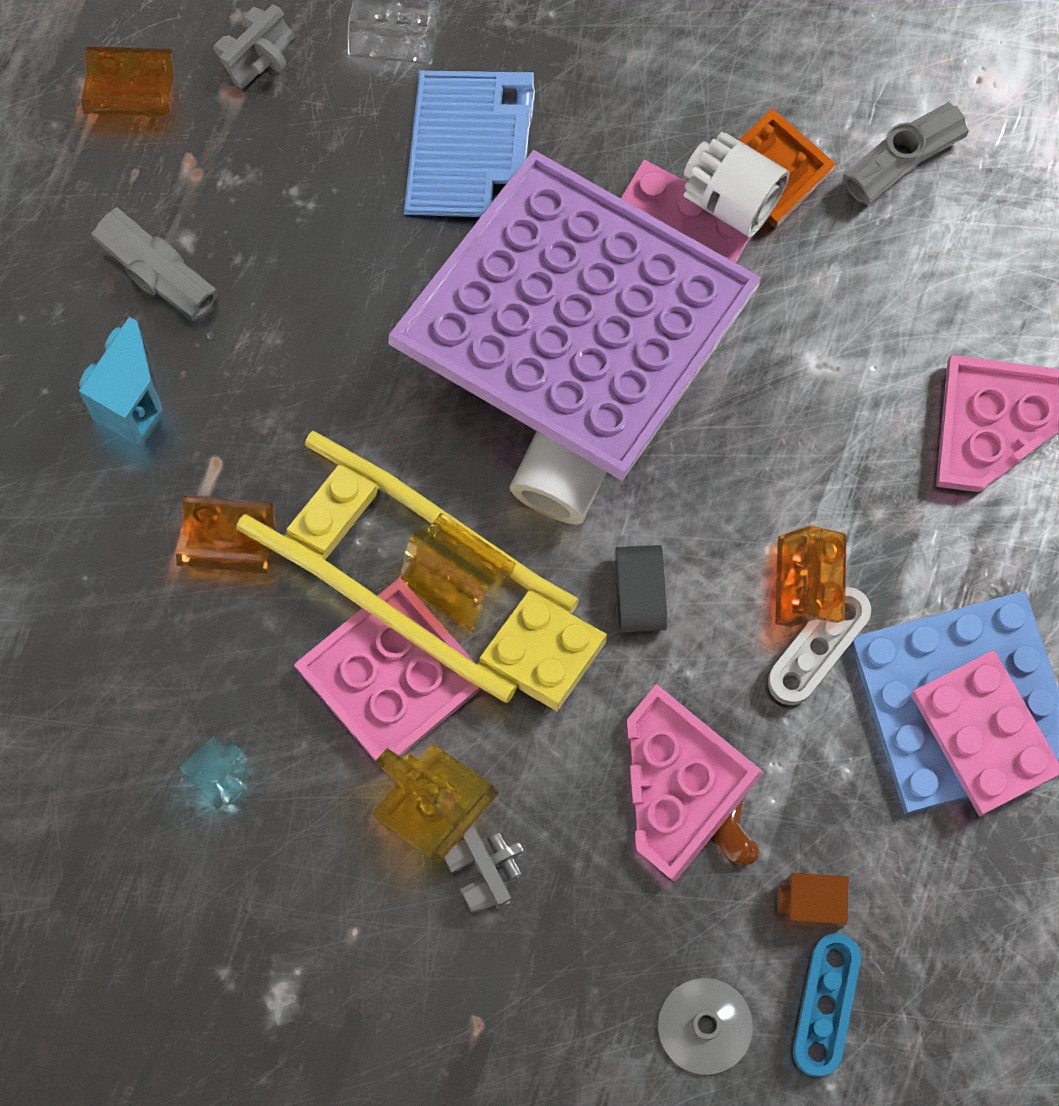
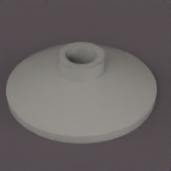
M710 978L687 981L679 985L668 995L660 1009L658 1035L661 1045L668 1057L676 1065L688 1072L712 1075L726 1071L742 1059L751 1043L753 1021L750 1009L739 992L722 981ZM709 1016L715 1021L716 1028L713 1033L704 1034L699 1030L698 1021L701 1017Z

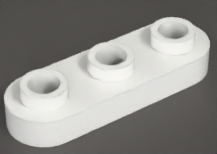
M844 587L837 589L828 597L775 663L768 676L769 691L777 701L785 705H797L804 702L812 694L869 621L871 605L864 593L855 588ZM841 607L849 608L853 612V619L843 620L838 614V609ZM814 641L822 642L826 647V653L823 655L813 653L810 644ZM786 676L795 677L799 683L798 688L795 690L787 689L783 685V678Z

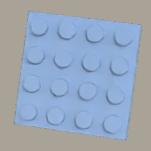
M1026 591L857 635L851 643L905 815L969 798L913 700L911 693L917 688L992 650H995L1059 761V688Z

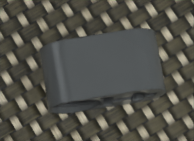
M662 546L615 547V574L620 632L666 630L667 606Z

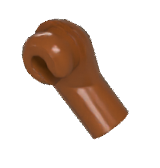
M741 801L714 834V839L728 860L736 864L750 865L759 856V845L756 841L750 840L739 826L744 802Z

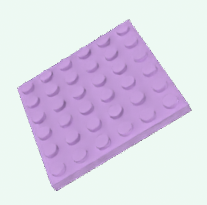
M533 150L390 332L388 344L623 481L757 290L761 277Z

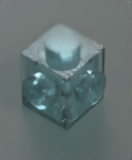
M213 736L179 767L185 777L216 810L224 804L229 806L239 799L248 788L246 784L251 780L250 775L244 768L249 759L231 740L223 745L216 736Z

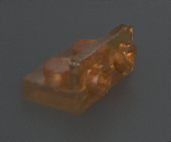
M809 525L778 536L776 625L793 627L816 619L834 623L844 621L847 543L845 533Z

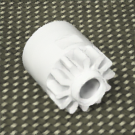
M721 132L717 139L713 138L710 144L706 141L702 142L690 157L684 170V176L689 178V181L684 187L687 190L683 196L739 232L751 237L762 227L776 207L787 186L790 171L727 133Z

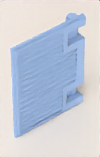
M419 70L404 215L481 217L494 201L492 200L493 185L507 184L526 160L529 125L532 118L535 92L533 72ZM503 89L517 90L516 105L502 104Z

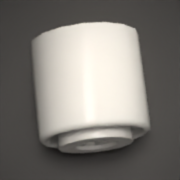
M537 431L510 484V491L517 499L535 511L552 519L577 525L583 523L607 472Z

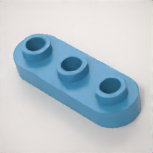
M832 933L820 939L814 946L811 954L793 1045V1059L803 1073L812 1077H822L832 1073L838 1068L843 1057L861 964V953L856 942L849 936L841 933ZM835 950L842 955L843 962L840 967L835 968L829 965L827 962L829 951ZM820 997H828L832 1000L834 1009L831 1014H823L819 1011L817 1003ZM811 1044H819L823 1047L825 1055L822 1061L815 1062L809 1057L808 1049Z

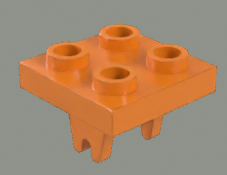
M773 108L739 140L790 171L787 186L776 207L766 220L774 228H777L834 171L836 166L833 160Z

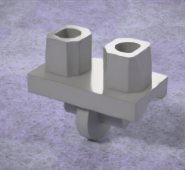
M274 4L266 11L253 6L243 16L241 24L245 32L237 40L230 35L223 36L213 46L215 54L225 66L233 83L241 89H244L268 66L277 72H281L287 66L282 52L290 45L295 36L284 21L282 9Z
M472 822L460 828V836L443 847L440 853L451 874L473 863L475 864L481 879L460 889L470 912L482 911L494 905L500 910L510 905L511 896L496 868L502 867L508 881L520 876L521 873L514 859L524 853L521 844L516 843L507 847L500 833L494 834L487 839L494 852L492 856H489Z

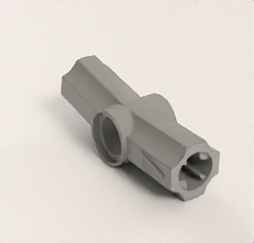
M947 102L911 123L905 122L893 126L886 139L844 173L842 180L846 184L848 192L858 202H864L869 205L901 176L912 173L920 162L966 138L969 130L966 126L964 115L957 106ZM894 146H906L910 149L912 153H900L895 149Z
M118 207L109 211L91 233V238L126 267L125 271L137 285L153 296L156 293L159 294L191 321L194 322L196 319L202 318L212 307L218 295L217 290L186 266L182 257L171 245L160 237L155 236L152 238L140 225L129 218Z

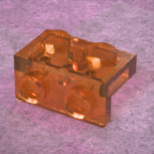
M86 47L84 55L87 74L81 99L83 114H101L105 116L144 115L147 117L171 116L176 85L173 51L171 49Z
M184 496L182 502L183 523L176 550L177 566L268 574L272 550L236 529L239 519L244 514H247L275 530V506L273 503L210 496Z

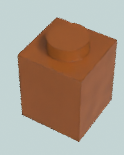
M791 873L786 878V885L779 884L777 893V912L785 913L784 926L842 929L847 925L849 876Z

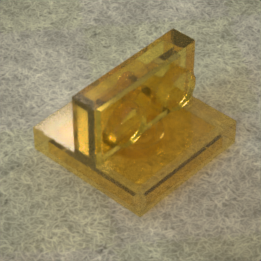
M441 512L426 531L419 528L408 541L400 577L413 592L473 632L482 621L488 603L512 574L516 563Z
M433 743L418 760L409 753L404 758H401L389 748H386L375 763L396 786L371 814L381 824L438 865L497 797L499 792L487 780Z

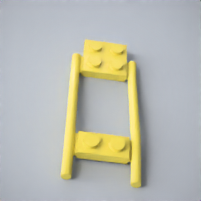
M312 431L306 438L305 446L336 463L338 466L289 525L285 536L247 514H244L239 519L236 529L311 572L455 673L503 702L508 703L517 688L558 712L606 644V633L572 615L579 603V598L543 579L387 471L321 434ZM379 488L528 590L527 594L480 656L478 664L466 658L326 561L327 557L375 498Z

